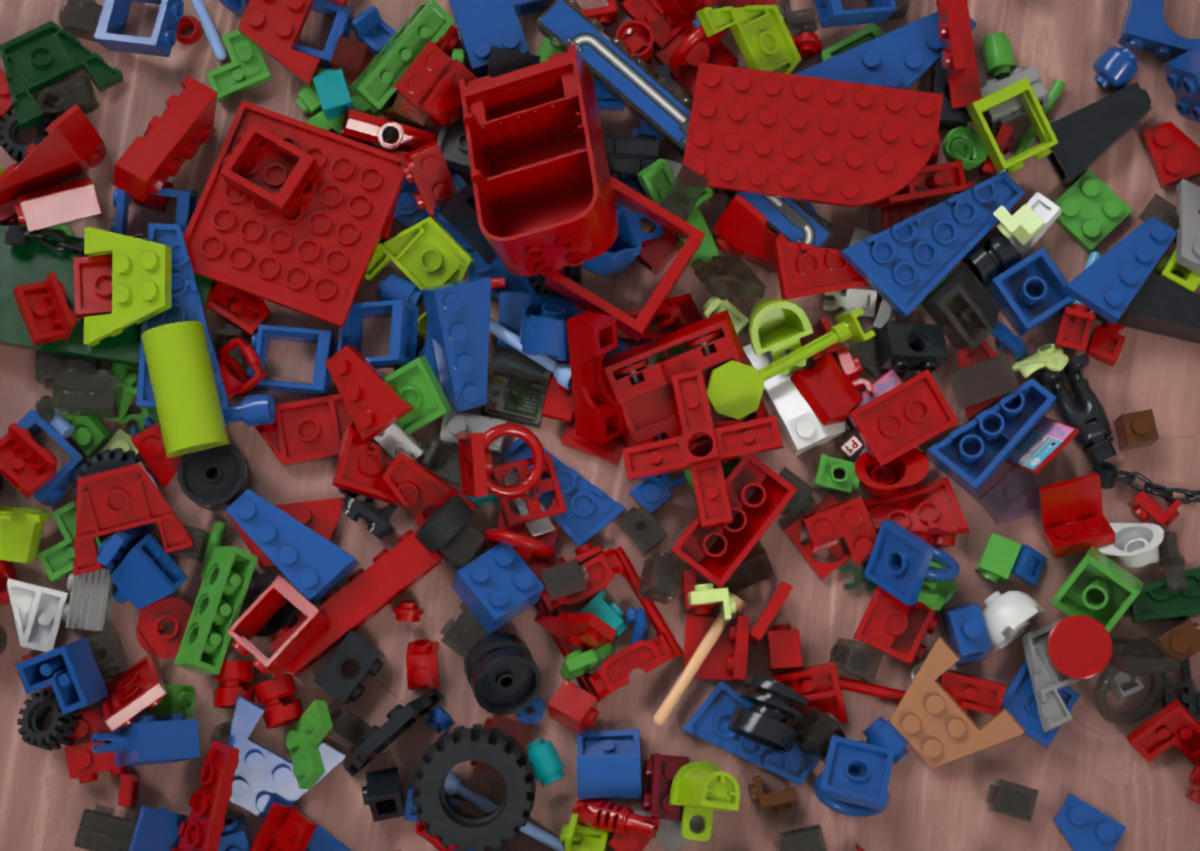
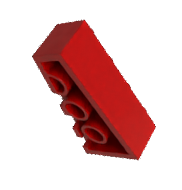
M188 75L181 83L183 87L182 92L178 96L172 94L166 101L167 107L161 118L154 116L148 123L144 138L138 136L115 164L113 185L142 202H145L152 194H157L163 187L164 182L170 176L174 177L179 172L181 165L187 159L191 160L197 153L198 148L204 142L208 143L215 133L213 125L218 92Z

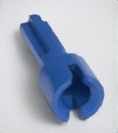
M270 393L245 396L241 403L230 404L231 411H223L225 423L244 421L248 426L273 424L276 419L275 403L273 397H270Z

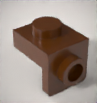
M1190 619L1184 620L1178 626L1156 638L1157 643L1172 666L1179 664L1200 651V625L1197 622L1192 623Z
M760 776L752 777L753 784L748 785L751 803H757L759 809L772 806L773 812L792 809L791 802L798 801L795 788L764 794Z

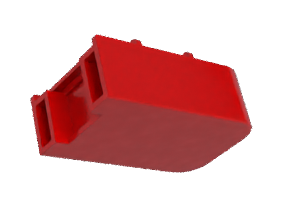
M575 44L568 45V51L549 56L548 61L492 78L488 75L469 82L465 78L459 79L463 109L462 117L465 124L471 169L470 176L473 183L478 225L504 267L512 274L522 277L538 274L548 275L558 268L579 266L584 261L605 253L614 244L618 236L619 224L594 81Z

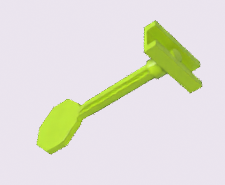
M862 308L842 311L833 316L837 325L831 327L830 332L759 370L733 360L712 370L706 390L714 412L740 420L758 410L766 380L835 343L841 344L844 341L846 343L862 342L875 336L873 330L863 331L856 318L864 314Z

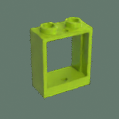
M1027 77L966 107L997 173L1006 169L1008 174L1024 167L1023 160L1031 156L1037 161L1051 154L1050 147L1059 143ZM1019 96L1041 143L1005 160L982 113Z

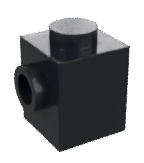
M393 767L367 772V786L362 787L364 805H369L373 821L405 816L404 790L398 768Z

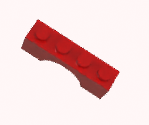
M586 311L567 319L576 436L604 444L624 434L622 405L609 393L602 376V361L605 354L618 347L616 317Z

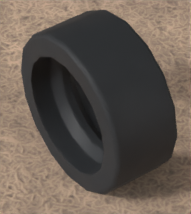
M454 495L423 524L416 533L415 538L430 553H435L454 537L471 518L474 511L458 495Z

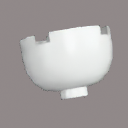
M996 591L984 601L987 607L982 612L991 646L995 651L998 648L1006 647L1027 631L1025 628L1029 625V620L1035 624L1043 615L1044 610L1030 595L1021 591H1008L1001 595L999 591Z

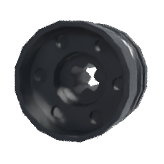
M748 676L744 685L755 693L742 691L740 698L750 704L751 708L736 707L728 729L758 744L789 753L798 732L787 725L786 721L787 719L802 721L804 715L792 707L806 709L809 700L797 693L793 688L778 681Z

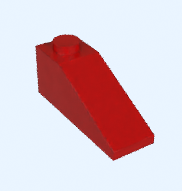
M962 160L925 166L908 186L892 197L871 204L872 209L896 206L968 190Z

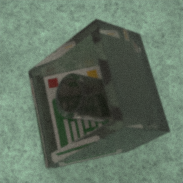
M496 346L488 365L487 405L482 406L481 415L540 429L543 420L541 416L552 372L520 351Z

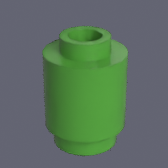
M996 32L983 38L984 44L981 48L987 75L994 76L997 79L1009 77L1010 73L1017 67L1011 40L1007 38L1004 32Z

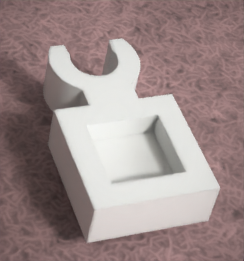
M871 285L825 293V295L834 296L835 298L833 300H823L824 310L833 311L839 307H844V311L862 308L864 314L860 316L874 317L877 291Z

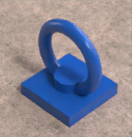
M886 519L882 520L863 576L904 604L915 605L925 578L936 581L953 580L960 574V566L945 551L930 545L895 521ZM933 559L946 568H936L929 565Z
M832 735L824 772L814 782V792L817 798L829 809L848 816L869 817L881 813L887 808L890 801L887 789L895 750Z

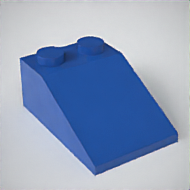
M449 0L472 73L475 76H487L492 46L509 50L518 48L520 52L530 54L511 0Z

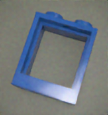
M104 0L94 39L111 51L170 57L172 47L176 42L179 21L184 14V2L182 0ZM132 1L160 4L151 38L123 35Z
M315 0L311 11L335 18L324 51L296 44L294 50L320 59V68L337 70L346 45L345 42H347L345 40H348L352 21L355 18L350 7L344 8L324 0Z
M814 0L821 28L882 23L897 10L896 0H871L873 8L843 10L841 0Z
M162 187L157 194L152 195L177 197L175 224H180L185 234L196 208L197 191ZM120 188L115 189L113 193V206L116 207V217L111 222L110 232L127 236L130 194Z
M405 300L354 303L344 328L339 327L336 353L345 346H354L361 353L363 318L392 316L389 356L365 358L375 369L403 367L416 359L419 307Z
M259 324L258 333H254L252 336L251 346L259 356L265 372L267 370L270 339L316 343L317 351L312 384L265 380L264 378L254 388L262 391L316 396L329 395L331 374L325 361L334 354L335 336L332 331ZM249 365L248 378L250 380L256 373Z
M31 409L16 425L21 429H27L33 437L43 429L72 457L56 474L55 478L42 490H38L33 494L40 503L48 507L51 503L56 504L66 494L65 489L73 481L77 482L74 480L75 476L81 471L80 467L88 459L51 427L41 414Z

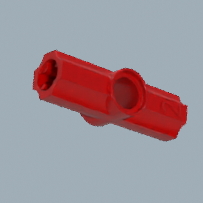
M348 108L344 116L341 131L344 135L380 144L387 149H397L408 153L435 142L436 135L434 132L399 123L391 118H382ZM389 126L395 127L394 137L390 140H383V130Z

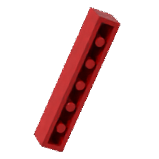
M419 528L415 532L412 530L405 532L397 539L399 544L390 551L384 549L372 559L373 565L365 571L363 568L358 569L348 578L350 583L341 590L338 587L334 588L323 597L325 602L317 609L331 623L288 668L292 675L298 677L340 644L350 630L353 632L358 630L444 562L437 552L430 553L415 538ZM301 614L298 617L299 623L291 629L289 626H286L274 635L275 641L270 644L274 652L307 619Z

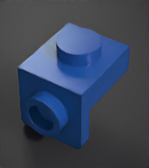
M373 5L360 13L352 21L357 40L375 56L396 33L393 28L381 19L378 9Z
M245 816L225 818V827L221 833L218 851L250 850L252 845L246 830L247 820Z

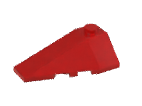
M739 194L733 198L712 229V237L719 250L724 253L729 251L735 257L777 273L772 239L776 238L788 242V239L782 233H773L766 225L768 219Z

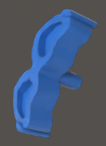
M990 322L983 330V332H987L1001 341L997 346L999 350L1007 346L1013 352L1018 362L1027 354L1024 341L1020 337L1012 335L1010 329L1005 324Z

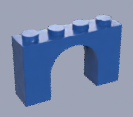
M1129 0L1118 44L1125 45L1127 49L1132 51L1143 50L1154 53L1160 59H1175L1193 48L1200 49V39L1184 38L1169 28L1163 16L1164 0Z

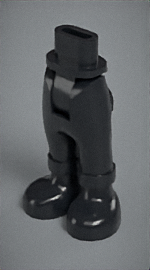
M1084 353L1069 360L1061 371H1051L1048 369L1035 376V379L1057 397L1055 403L1065 424L1079 430V433L1074 437L1075 440L1084 448L1085 454L1089 452L1094 464H1097L1117 455L1111 443L1114 441V438H1107L1111 436V429L1106 413L1099 399L1090 388L1088 380L1083 377V371L1090 363L1088 355ZM1063 375L1071 385L1070 388L1075 394L1081 409H1078L1068 388L1065 387Z

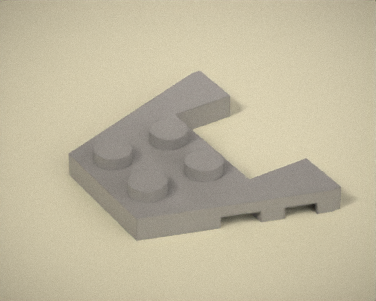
M1182 178L1176 187V194H1179V203L1176 206V215L1179 216V228L1176 230L1178 232L1176 235L1177 263L1200 274V214L1198 213L1200 209V187Z
M1060 621L1027 633L1021 638L1044 732L1064 725L1073 719L1057 690L1081 681L1067 678L1056 672L1051 667L1046 651L1047 638L1052 628ZM1111 657L1110 662L1101 673L1117 701L1138 693L1145 688L1138 678L1134 680L1124 670L1126 666L1118 658L1113 659Z

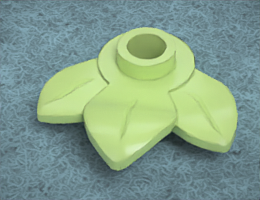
M1045 344L1040 346L1034 355L1015 363L1011 371H1020L1024 378H1027L1038 369L1061 371L1067 365L1069 358L1067 355H1064L1062 347L1055 346L1054 344Z

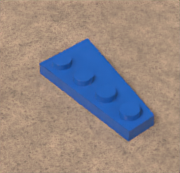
M1151 216L1069 282L1063 291L1115 325L1178 232L1154 216Z
M520 438L501 453V456L507 463L533 457L527 443ZM551 454L567 509L565 514L553 516V518L574 544L580 547L590 541L627 509ZM543 472L540 480L547 479L549 476ZM554 490L541 493L538 497L539 502L546 510L553 501Z
M721 680L682 730L801 786L820 760L796 740L791 751L788 753L758 744L729 730L728 725L735 708L750 709L751 705L746 703L737 692Z

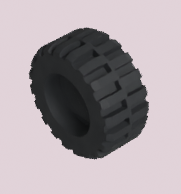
M473 724L472 728H465L464 725L455 727L453 732L449 734L445 732L438 737L434 744L431 743L419 762L412 784L414 787L412 794L413 805L417 807L416 816L420 823L424 822L426 824L425 831L431 838L435 835L441 839L440 844L446 848H449L451 844L458 847L457 851H467L468 849L486 851L487 848L492 846L497 850L504 846L506 840L510 839L512 841L516 838L521 827H525L530 819L536 795L533 763L529 762V754L524 747L520 748L516 744L517 740L510 734L507 737L501 734V729L492 726L491 730L485 729L483 724ZM465 761H481L494 767L501 774L505 784V795L499 807L484 815H468L454 808L445 795V780L454 766Z

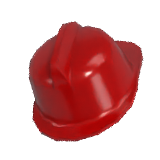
M917 448L911 449L879 468L869 452H864L860 455L855 463V473L862 482L863 490H867L878 497L892 496L900 488L919 483L926 477L929 470L928 459Z

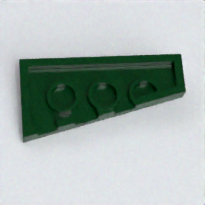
M1200 567L1191 568L1173 577L1144 585L1139 595L1129 606L1132 624L1200 617Z

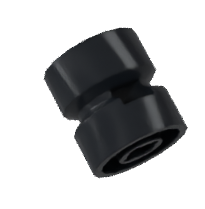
M997 232L983 242V248L976 246L963 257L962 261L968 274L981 288H985L1000 272L1003 273L1019 263L1020 258L1010 240L1002 233Z

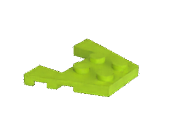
M752 5L742 8L726 6L716 9L706 7L696 12L707 37L730 27L748 69L791 74L802 60L777 5Z
M428 217L400 232L392 239L378 244L365 278L368 281H373L392 260L422 291V289L466 280L475 259L434 217ZM426 311L418 318V332L425 339L428 333L425 331L428 323Z
M84 227V254L88 256L112 254V313L84 317L85 345L95 346L100 344V340L108 336L114 337L122 333L124 328L134 323L140 324L172 308L171 247L101 229Z

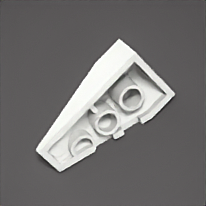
M752 344L743 347L750 366L755 367L756 370L774 362L771 351L756 356ZM784 351L781 355V358L787 355L788 353ZM794 371L786 375L777 374L766 380L763 392L796 457L850 432V428L846 420L842 423L823 426L790 378L796 372Z

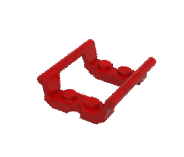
M622 546L616 549L611 548L583 563L584 572L581 576L571 577L566 573L545 585L539 601L534 604L537 611L545 609L552 617H557L559 607L563 605L574 606L605 589L615 575L619 574L627 579L656 629L657 636L651 641H637L612 655L603 662L601 670L596 673H586L576 677L583 690L597 697V704L608 695L629 684V674L633 670L641 669L648 673L665 662L674 660L683 654ZM550 632L564 658L574 652L565 646V642Z

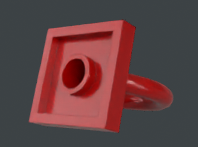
M690 25L655 53V59L661 66H669L670 76L692 100L699 62L732 67L738 64V59L721 41L726 29L707 37L702 25L697 29Z
M504 423L490 428L484 434L474 431L457 432L461 494L472 497L488 496L487 492L501 498H515L528 493L541 479L545 468L544 449L537 436L528 428L514 423ZM503 436H515L527 443L532 452V469L525 480L516 485H501L490 478L492 474V457L488 447L493 441Z
M500 511L496 528L487 529L484 532V539L491 544L489 550L501 542L510 544L544 585L546 579L542 572L548 570L546 564L556 555L555 545L560 527L553 525L555 530L534 537L526 524L506 528L502 511Z

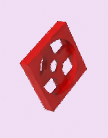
M550 453L545 454L544 472L549 478L539 480L534 487L533 495L528 496L524 494L515 498L498 497L506 528L567 512ZM533 457L493 466L492 480L503 485L502 482L506 474L516 468L519 483L522 482L530 473L529 465H533ZM554 490L553 501L550 507L542 511L538 497L541 493ZM516 499L525 501L529 515L521 516L510 509L508 501Z
M833 493L783 530L784 534L820 580L824 579L852 557L851 552L846 553L839 544V539L818 547L814 546L813 541H810L804 547L801 544L800 531L805 523L803 520L804 516L840 503ZM821 549L829 550L836 561L833 563H823L814 560L811 556Z
M785 581L780 583L749 634L750 643L755 646L759 644L793 586Z

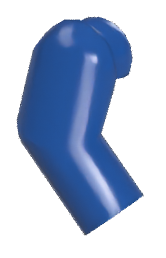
M629 607L625 621L629 624H635L629 642L630 646L637 641L647 640L649 628L646 612L642 608Z

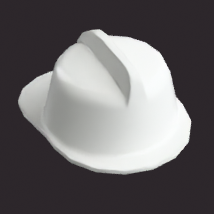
M1109 523L1115 532V542L1096 547L1097 550L1105 555L1116 556L1126 567L1139 568L1158 562V546L1164 539V530L1154 523Z

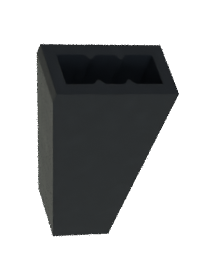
M1138 82L1050 123L1059 143L1050 147L1052 153L1047 155V158L1064 189L1074 183L1148 114L1152 108L1151 99L1147 91L1140 88Z
M1152 271L1116 324L1200 344V296ZM1093 312L1096 314L1095 320L1109 322L1096 312Z

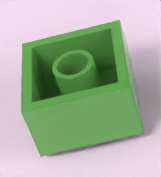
M1091 546L1056 592L1050 603L1068 616L1084 615L1094 618L1109 633L1139 595L1144 583Z

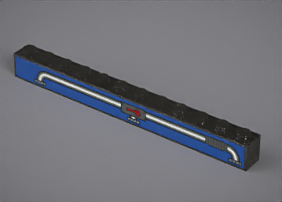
M554 0L536 20V29L562 52L569 50L568 45L575 44L591 77L684 157L692 103L682 96L679 99L672 93L671 90L673 88L665 79L660 76L656 79L649 73L650 67L641 58L636 57L633 59L625 52L627 47L618 38H609L603 32L605 30L604 27L595 18H586L581 13L582 8L574 0ZM721 190L732 200L737 194L742 196L768 219L766 222L768 228L773 233H782L788 239V242L810 244L823 248L834 235L830 230L832 228L830 223L821 216L814 217L808 211L809 206L805 201Z

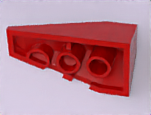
M77 104L54 120L45 129L49 134L39 145L32 143L26 149L27 153L20 164L14 163L10 165L0 176V205L19 198V194L46 188L82 174L90 167L94 168L103 161L105 155H107L104 141Z

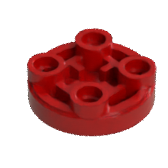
M1073 615L1064 618L1052 628L1047 638L1046 651L1053 670L1070 679L1085 680L1098 675L1106 668L1112 656V641L1108 631L1100 622L1088 616Z

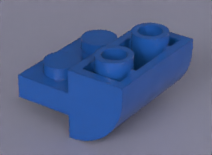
M640 729L583 731L581 735L577 733L578 800L642 798Z

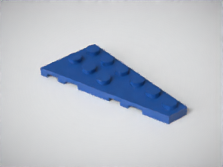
M1004 171L880 233L841 250L839 254L902 318H905L999 221L993 213L1001 205L1009 211L1026 192Z

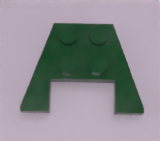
M53 21L0 45V55L18 127L21 131L45 120L44 112L31 95L81 70L87 73L99 92L123 81L121 71L116 68L112 69L104 63L102 57L96 53L92 54L81 46L79 40Z

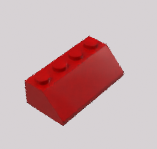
M754 455L742 457L725 478L734 522L703 529L698 513L669 550L718 588L724 586L798 490Z

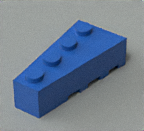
M475 277L422 289L441 388L453 411L460 412L487 405L491 277Z

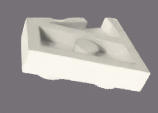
M8 579L7 587L20 647L42 652L53 650L68 593Z

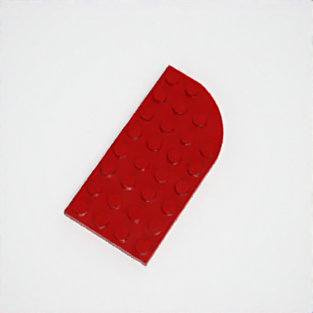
M699 62L680 183L683 185L842 207H861L881 202L908 186L928 163L937 141L944 94Z

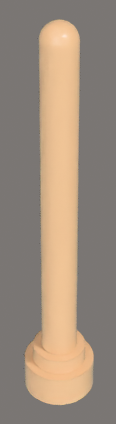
M734 595L736 613H731L733 619H735L737 614L741 615L747 606V603ZM721 612L655 713L653 722L656 725L661 726L665 723L729 621H722Z

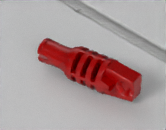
M577 800L572 810V813L579 814L578 822L595 829L618 833V835L622 836L634 833L655 839L657 836L656 832L659 831L660 820L658 818L638 815L630 807L614 805V803H606L602 800Z

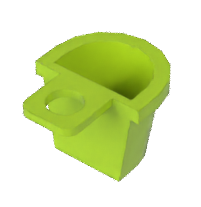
M772 298L761 299L750 310L749 335L756 356L771 351L773 360L776 361L781 358L784 351L788 349L797 350L802 347L800 338L813 333L806 313L793 301ZM805 359L779 374L786 375L806 366L807 360Z
M0 506V560L21 563L36 561L44 524L50 520L51 512L30 507Z
M691 761L682 766L673 778L669 799L670 805L683 806L680 832L682 838L702 842L709 841L712 832L713 812L739 811L740 787L737 780L730 773L722 771L714 763ZM695 815L701 816L704 821V828L698 834L693 833L689 827L690 819Z

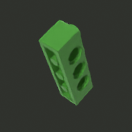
M235 546L213 548L174 665L199 675H219L232 637L227 630L238 619L258 559L257 556Z

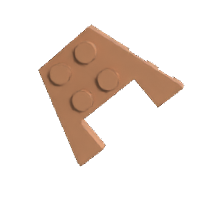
M942 636L937 638L889 720L931 768L1009 740L1025 732V728L1006 707L985 725L979 727L938 682L937 678L960 660V656Z

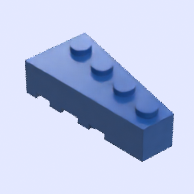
M1032 378L999 400L993 407L981 412L962 428L959 427L949 434L943 441L927 449V459L970 495L975 497L1054 408L1057 397Z
M250 489L245 491L225 510L313 605L360 563L355 557Z

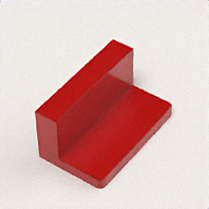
M831 353L824 354L813 368L797 370L790 378L823 426L844 422L848 417L847 414L855 410L863 401L862 395Z

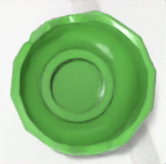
M958 126L950 130L943 141L942 149L948 162L962 160L963 169L966 171L979 167L989 156L978 132H975L970 127Z

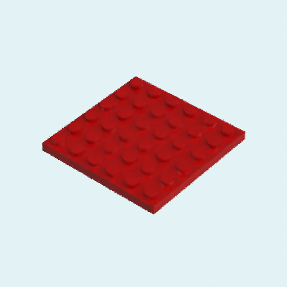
M242 100L184 234L194 274L343 329L406 178L402 169L403 166L407 165L405 159ZM252 122L315 157L318 163V170L287 217L226 183L220 174L223 159L227 154L233 153L238 145L237 139L240 133L245 128L248 129ZM258 139L237 171V174L276 196L298 161L263 140Z

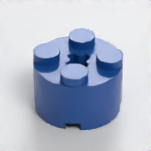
M542 297V303L533 304L534 299L524 302L519 339L522 345V352L527 355H552V358L559 361L569 360L567 319L584 313V309L581 307L580 310H577L576 303L555 297Z

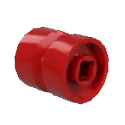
M638 20L627 21L617 29L615 47L643 70L647 68L653 58V32L644 22Z
M223 661L219 675H213V681L218 684V687L213 690L214 708H235L238 695L255 703V692L249 683L254 679V665L251 663L252 661Z
M292 674L282 675L279 679L275 677L253 687L258 704L265 707L262 716L266 729H274L298 721L303 715L304 708L302 702L294 696L298 690Z

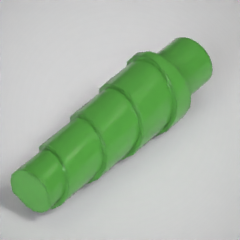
M215 521L212 532H209L200 576L204 577L213 548L223 546L224 540H226V536H224L227 527L226 523Z

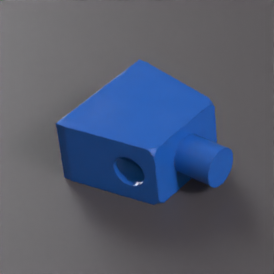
M149 533L130 550L111 574V580L117 586L112 590V596L120 604H125L130 600L136 608L142 609L172 594L188 576Z
M968 602L939 610L949 645L960 656V660L955 663L956 667L986 660L992 647L979 604Z

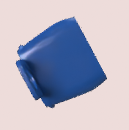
M618 205L616 206L619 224L618 236L614 244L605 253L584 261L580 266L601 276L611 273L619 274L625 271L636 256L641 253V242L658 239L663 236L662 226L640 212L629 214L626 207ZM641 218H647L654 224V231L652 233H645L640 228L639 221Z

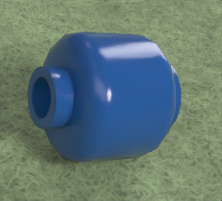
M1123 45L1119 48L1115 46L1109 47L1093 64L1094 71L1097 74L1094 80L1105 90H1108L1110 87L1115 90H1121L1137 75L1138 67L1136 64L1139 60Z

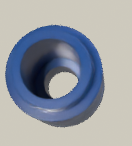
M391 274L388 278L383 277L377 289V293L380 294V301L405 300L419 307L423 300L422 291L414 283L395 274Z
M882 716L862 732L867 737L866 742L895 750L894 764L909 752L905 748L909 742L889 720L885 721Z

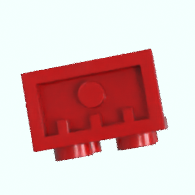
M1098 473L1088 474L1038 489L1042 534L1055 558L1090 549L1091 546L1096 548L1115 542V532L1103 515L1101 479Z
M692 615L686 617L682 671L717 617ZM737 616L736 619L732 618L728 622L693 679L745 682L750 616Z

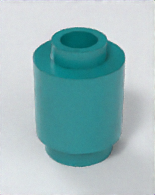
M540 738L526 746L527 753L529 754L528 760L534 766L536 782L540 781L542 787L565 777L562 770L564 765L551 740L545 742L543 738Z

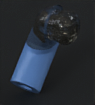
M50 396L41 397L35 405L36 413L63 438L70 436L75 427L55 409L56 401Z

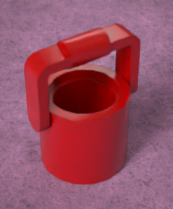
M234 338L216 353L229 401L237 394L240 396L246 394L266 376L259 356L245 339ZM238 346L244 358L256 373L250 380L240 363L228 355Z

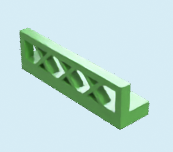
M435 0L422 1L348 88L349 92L353 95L362 96L375 110H380L395 92L392 87L426 43L432 41L436 44L455 20Z

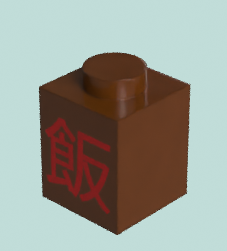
M396 91L387 100L382 115L416 128L423 127L429 122L424 115Z
M1152 409L1122 414L1114 421L1120 451L1151 446L1159 439Z

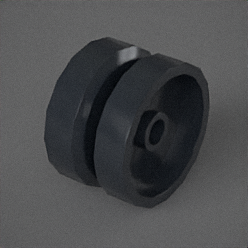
M229 443L182 455L178 464L177 479L181 490L199 507L211 512H226L225 510L245 491L251 489L252 470L248 460Z
M506 632L490 634L478 640L466 655L464 660L465 675L479 706L487 712L498 715L516 713L526 708L537 697L541 688V673L526 642L517 635Z

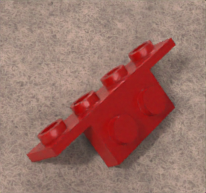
M936 0L939 19L937 34L939 40H942L943 51L941 53L943 69H946L951 109L966 108L970 104L982 99L967 0Z

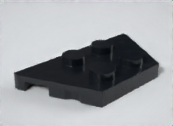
M432 689L405 706L398 704L386 715L389 719L381 727L374 725L362 736L364 742L358 746L345 765V770L351 777H354L426 714L428 710L442 700L444 696L438 689Z

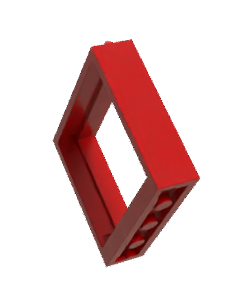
M611 176L614 197L685 239V244L636 319L562 275L561 271L564 267L555 269L553 273L546 275L544 284L587 311L616 317V328L639 342L701 246L706 233Z

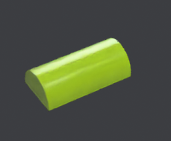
M199 321L176 322L158 326L142 333L141 339L166 457H176L229 444L204 324Z

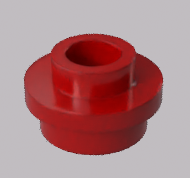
M183 16L179 21L176 40L183 45L197 43L203 34L201 23L195 17ZM186 29H193V32L191 34L184 35V31Z
M804 32L796 36L795 46L801 58L811 59L822 51V42L817 34Z
M401 600L400 605L393 606V612L396 613L395 620L420 622V617L424 614V608L418 607L419 602Z

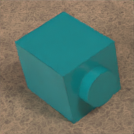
M327 69L320 72L319 76L313 77L326 120L345 115L348 108L354 109L342 69Z

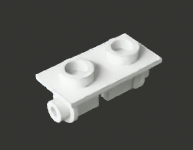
M395 423L373 438L393 459L396 458L401 450L415 460L424 451L420 447L422 444L420 441L417 442L411 434L407 436Z

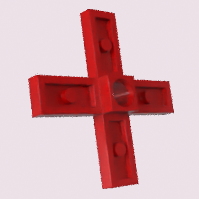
M702 369L671 375L683 432L682 436L622 449L627 478L629 481L690 468L702 528L733 523L734 519L722 461L783 448L777 417L774 415L714 428ZM702 437L710 439L713 443V448L708 455L696 457L691 453V445L696 439Z

